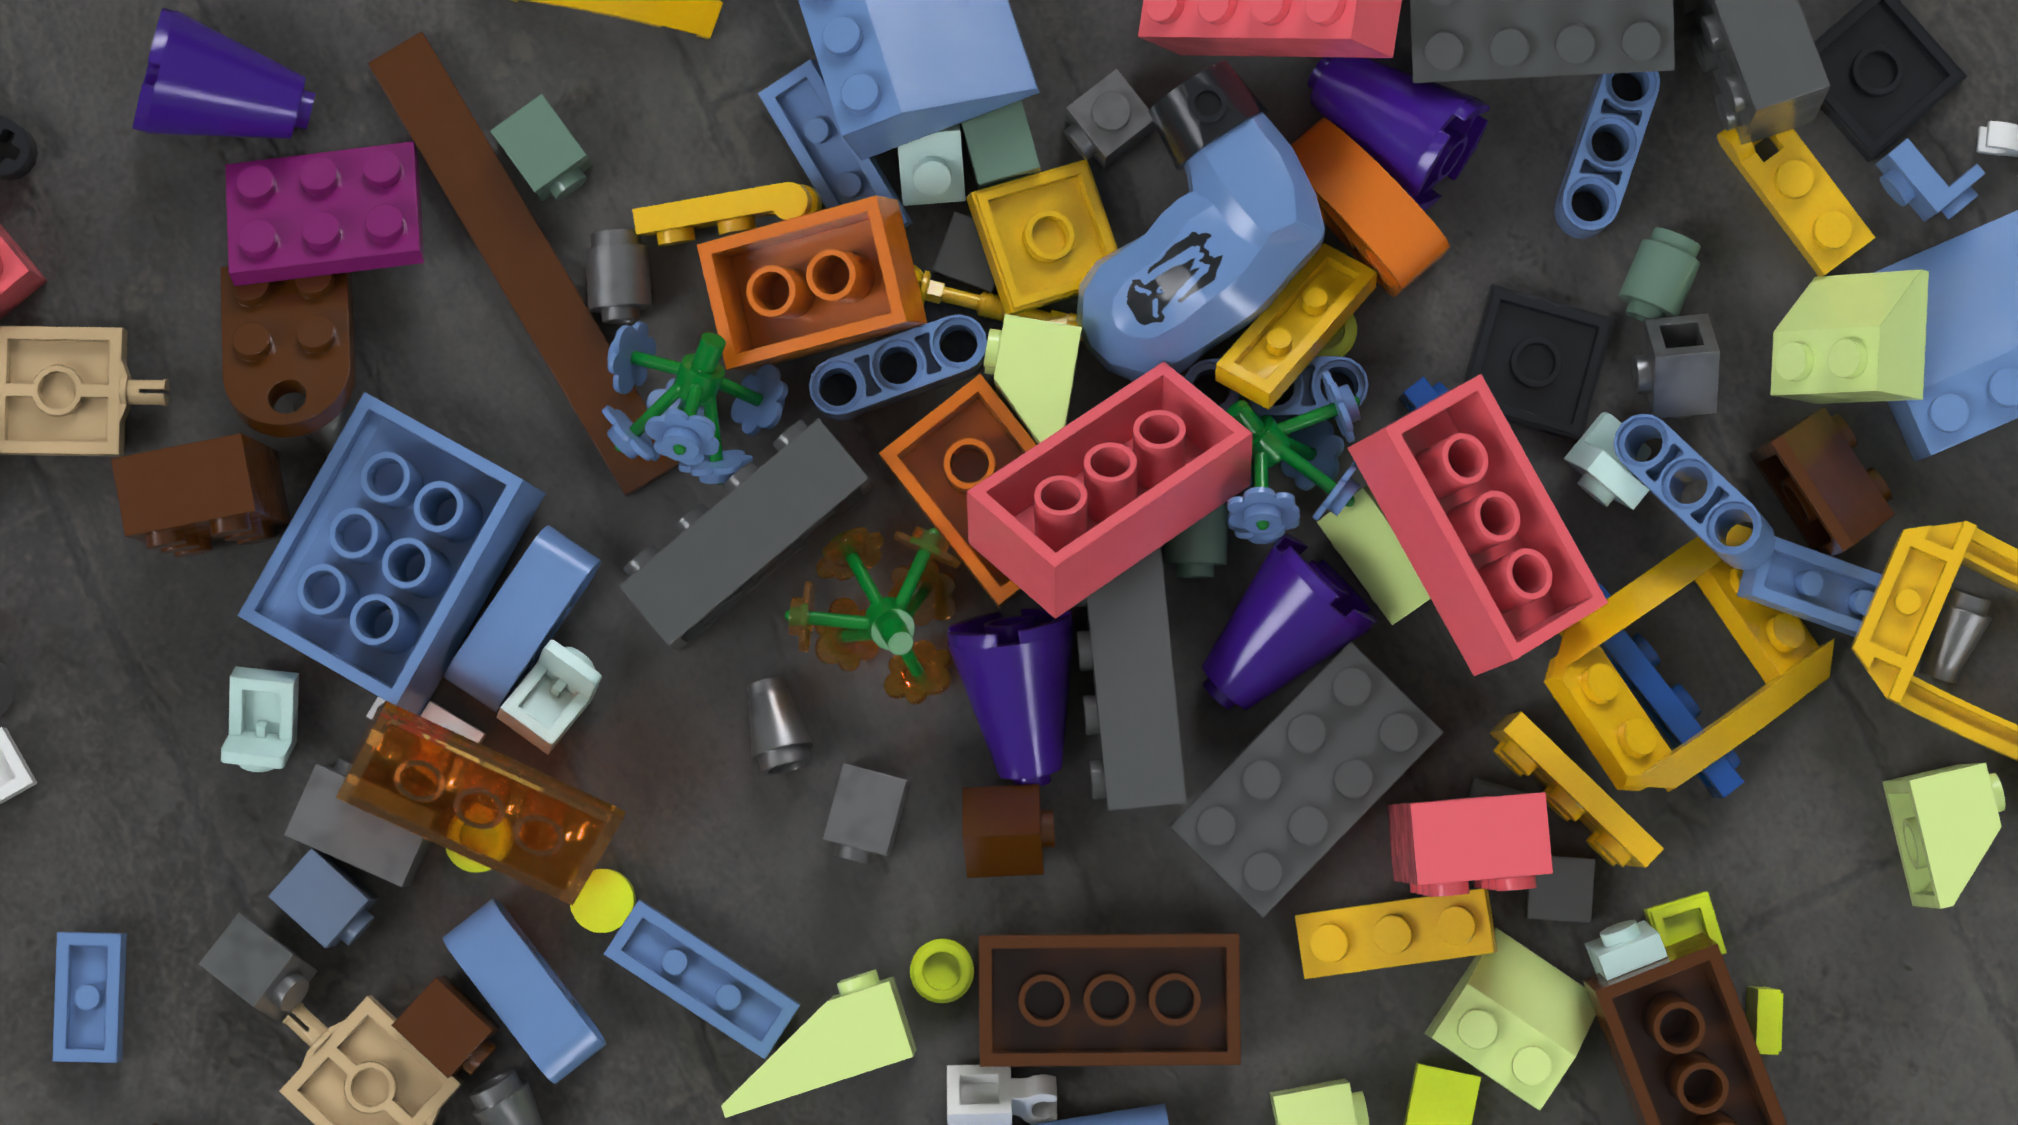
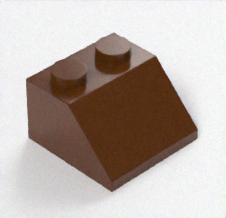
M1823 407L1753 450L1749 455L1810 549L1833 556L1855 545L1895 514L1887 503L1893 499V496L1885 480L1873 467L1865 470L1852 450L1858 444L1849 425L1839 414L1830 416L1826 408Z

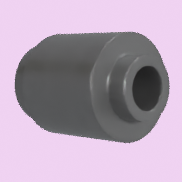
M612 229L591 233V248L585 250L589 311L602 313V323L624 324L640 321V311L652 308L648 246L642 245L641 235H636L635 229Z

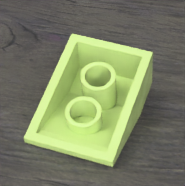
M874 969L843 979L837 983L840 994L832 996L721 1105L725 1118L913 1057L917 1048L894 976L880 980L877 970Z

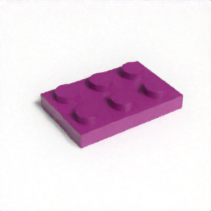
M414 141L225 164L228 267L234 286L424 263L419 157Z

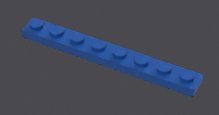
M1423 376L1405 390L1398 399L1410 413L1449 390L1441 382L1431 386ZM1598 583L1605 598H1609L1611 596L1610 593ZM1623 629L1600 644V647L1641 707L1674 749L1703 730L1695 720L1701 714L1700 708L1680 684L1677 683L1672 688L1668 686L1655 669L1661 663V659L1642 635L1636 633L1630 637ZM1733 749L1696 774L1713 798H1725L1744 783V780L1735 770L1742 763Z

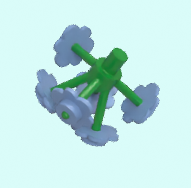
M638 321L633 326H621L610 345L607 357L608 370L611 374H614L613 387L617 393L627 394L634 385L641 386L647 378V368L676 375V378L670 379L665 389H656L649 394L646 400L647 410L634 423L619 409L615 410L607 405L602 410L604 416L613 425L607 431V435L614 443L615 449L631 459H635L639 455L646 461L653 460L656 462L660 458V454L667 456L675 461H679L678 467L680 472L699 476L700 482L705 484L721 485L739 469L753 461V456L745 455V452L742 450L722 451L716 396L718 390L736 397L731 408V416L734 422L742 424V430L745 434L754 436L761 428L770 430L780 421L785 398L788 394V385L780 380L779 368L772 364H765L758 370L756 376L747 375L740 385L724 377L725 370L719 361L726 341L715 333H703L696 352L685 355L682 362L655 356L656 342L654 338L648 336L649 328L646 323Z
M1328 370L1321 373L1326 396L1330 403L1328 405L1281 423H1277L1270 415L1258 416L1245 400L1235 402L1226 411L1253 433L1250 486L1253 485V488L1246 490L1243 496L1232 497L1227 502V509L1229 511L1226 519L1227 526L1234 530L1237 538L1248 539L1255 544H1268L1276 542L1285 534V530L1294 529L1299 526L1300 509L1295 505L1294 495L1287 492L1275 493L1274 490L1269 488L1268 468L1275 466L1280 461L1282 472L1286 476L1295 479L1298 488L1308 491L1317 485L1328 493V496L1312 516L1316 521L1319 520L1326 509L1338 516L1345 506L1351 507L1354 505L1355 498L1353 495L1360 484L1350 477L1358 467L1355 461H1353L1337 483L1334 481L1339 473L1338 457L1344 450V441L1341 437L1334 435L1333 425L1327 419L1335 417L1337 425L1347 442L1355 441L1352 423L1361 420L1358 409L1360 399L1353 395L1348 384L1338 387Z

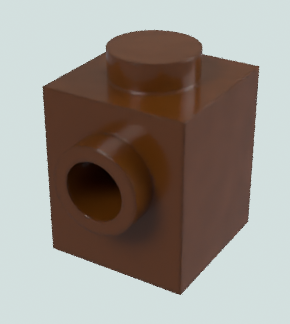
M1040 784L962 788V838L967 878L1044 875V848H1056L1054 809L1042 810Z
M446 975L436 977L391 1025L447 1078L457 1075L462 1069L470 1076L474 1074L497 1049V1046L489 1039L501 1028Z

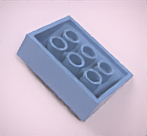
M798 0L841 136L861 161L1040 93L1009 0Z
M2018 210L1876 271L1891 272L1920 269L1929 271L1923 400L1887 401L1914 462L2018 418Z
M364 392L238 616L392 705L421 716L546 493Z

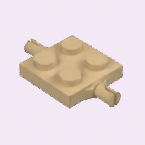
M0 326V455L124 456L125 420L131 405L168 406L170 396L164 393L145 392H170L168 379H131L127 367L128 330L124 328Z
M372 995L367 996L344 1021L329 1028L316 1018L302 1002L282 1022L310 1046V1049L306 1053L301 1068L279 1092L314 1125H434L441 1107L464 1083L457 1075L447 1078L391 1025L397 1019Z

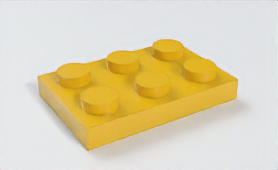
M1522 711L1507 714L1489 732L1499 742L1493 750L1494 754L1519 777L1523 774L1526 776L1532 774L1546 788L1543 792H1546L1547 805L1566 822L1570 819L1576 822L1579 819L1592 832L1586 839V842L1611 866L1614 867L1618 864L1622 868L1625 865L1646 868L1664 850L1654 838Z

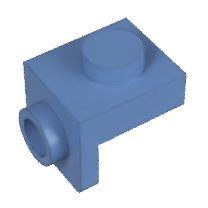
M1908 138L1875 164L1883 173L1879 179L1888 195L1901 206L1909 204L1923 222L1940 211L1948 220L1978 196V193L1971 185L1985 174L1982 168L1976 164L1948 186Z

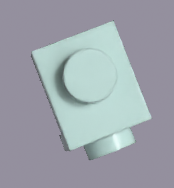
M960 123L898 147L903 206L966 201Z
M1602 412L1564 457V460L1583 475L1577 484L1596 501L1608 507L1614 500L1634 510L1649 492V489L1633 476L1615 454L1614 438L1616 431L1622 423L1612 414ZM1643 443L1638 450L1637 461L1645 462L1650 456L1651 448L1646 443Z
M551 639L543 648L536 665L500 707L496 718L548 755L593 700L602 675L595 670L592 661L584 653L573 647H563Z
M235 666L230 675L229 735L221 748V762L237 764L242 769L251 772H267L285 767L297 743L299 673Z
M1636 920L1616 923L1602 930L1600 938L1585 943L1596 974L1600 973L1607 981L1668 957L1659 933L1645 920L1638 923Z

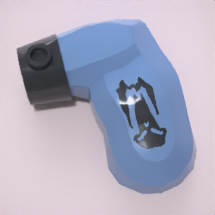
M1226 60L1218 62L1189 78L1162 97L1148 111L1176 169L1179 171L1185 169L1189 193L1180 197L1168 207L1145 235L1097 260L1079 284L1076 322L1079 327H1082L1081 335L1086 348L1108 372L1130 381H1135L1163 361L1180 374L1207 351L1251 324L1274 302L1290 281L1321 248L1325 237V227L1317 195L1292 146L1266 116L1267 108Z

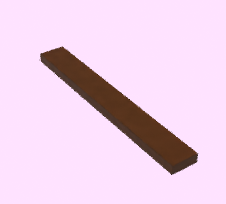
M421 31L367 63L625 496L629 497L676 469L679 461L661 454L656 462L653 460L646 461L639 455L635 459H631L624 453L617 451L614 443L608 437L607 431L613 425L602 412L607 405L615 410H621L634 423L647 410L646 404L635 386L627 394L617 393L614 390V374H611L608 370L607 357L610 348L608 340L425 34Z

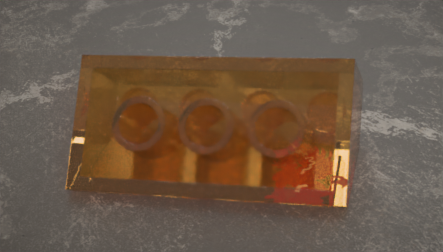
M388 701L377 707L353 753L336 796L341 801L570 905L574 904L626 813L621 808Z

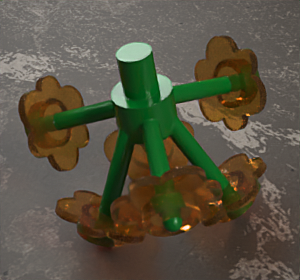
M915 526L911 536L896 531L893 539L916 550L917 554L909 567L900 565L893 570L891 579L895 586L890 590L888 597H882L868 572V569L875 566L881 559L879 548L884 544L882 534L880 532L869 533L865 527H856L836 535L823 548L822 554L824 558L817 563L816 572L820 578L828 579L836 576L840 581H845L855 576L870 605L867 609L859 610L857 604L852 599L841 597L831 603L828 612L815 611V586L813 581H806L803 597H792L790 610L785 613V619L788 621V634L799 636V652H809L810 638L814 625L816 633L820 635L816 640L815 653L822 663H838V666L843 671H854L859 667L860 660L872 659L878 653L879 647L895 654L888 663L891 673L886 677L883 684L884 690L889 697L894 699L905 697L908 703L917 705L922 703L929 695H938L945 692L952 681L948 671L952 664L950 653L944 649L936 650L933 643L928 640H919L913 643L912 637L915 631V624L925 626L929 624L932 618L941 621L947 620L954 615L957 609V602L951 594L956 588V580L947 572L940 573V567L935 561L938 560L954 568L959 567L960 561L955 556L947 553L951 542L939 536V531L935 528L926 530Z

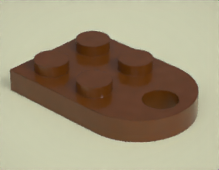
M220 267L223 384L237 416L253 430L274 437L302 436L330 423L347 405L355 384L352 272L234 286L229 275V267ZM297 392L306 396L304 404L294 412L279 413L274 410L277 400L285 394Z

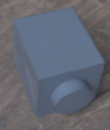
M311 848L268 896L324 948L335 947L341 940L348 946L352 945L374 921L375 917L368 910L379 899L334 857L315 848Z

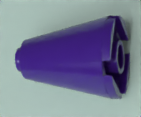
M163 8L153 38L132 129L145 132V134L291 139L294 127L307 130L316 93L304 90L305 76L177 10L173 11Z
M1323 57L1315 66L1307 83L1308 87L1313 90L1310 97V103L1323 117L1345 132L1377 161L1415 200L1423 211L1430 208L1442 197L1441 194L1433 190L1435 185L1446 176L1455 181L1476 150L1488 123V120L1480 116V114L1490 111V107L1479 98L1435 82L1413 83V74L1369 58Z
M1285 533L1274 543L1202 664V669L1208 676L1202 683L1203 687L1220 705L1228 710L1235 704L1243 709H1250L1344 648L1350 642L1367 633L1378 622L1376 617L1366 614L1370 607L1362 597L1325 560L1322 559L1319 563L1313 559L1309 563L1304 560L1300 555L1308 546L1289 533Z
M1042 607L1021 609L1022 616L1001 618V613L996 612L968 618L950 625L947 631V644L999 777L1012 779L1013 785L1040 784V786L1049 784L1051 782L1050 774L1059 771L1063 763L1075 627L1072 622L1071 611L1068 610L1055 619Z

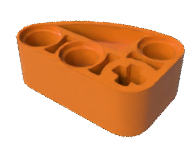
M1322 117L1290 144L1317 195L1323 222L1357 261L1377 271L1376 283L1391 297H1396L1450 249V245L1441 230L1399 183L1361 146L1325 117Z

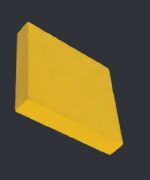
M1081 160L971 192L966 197L1005 314L1015 315L1078 296L1079 284L1094 263L1118 249L1088 160Z

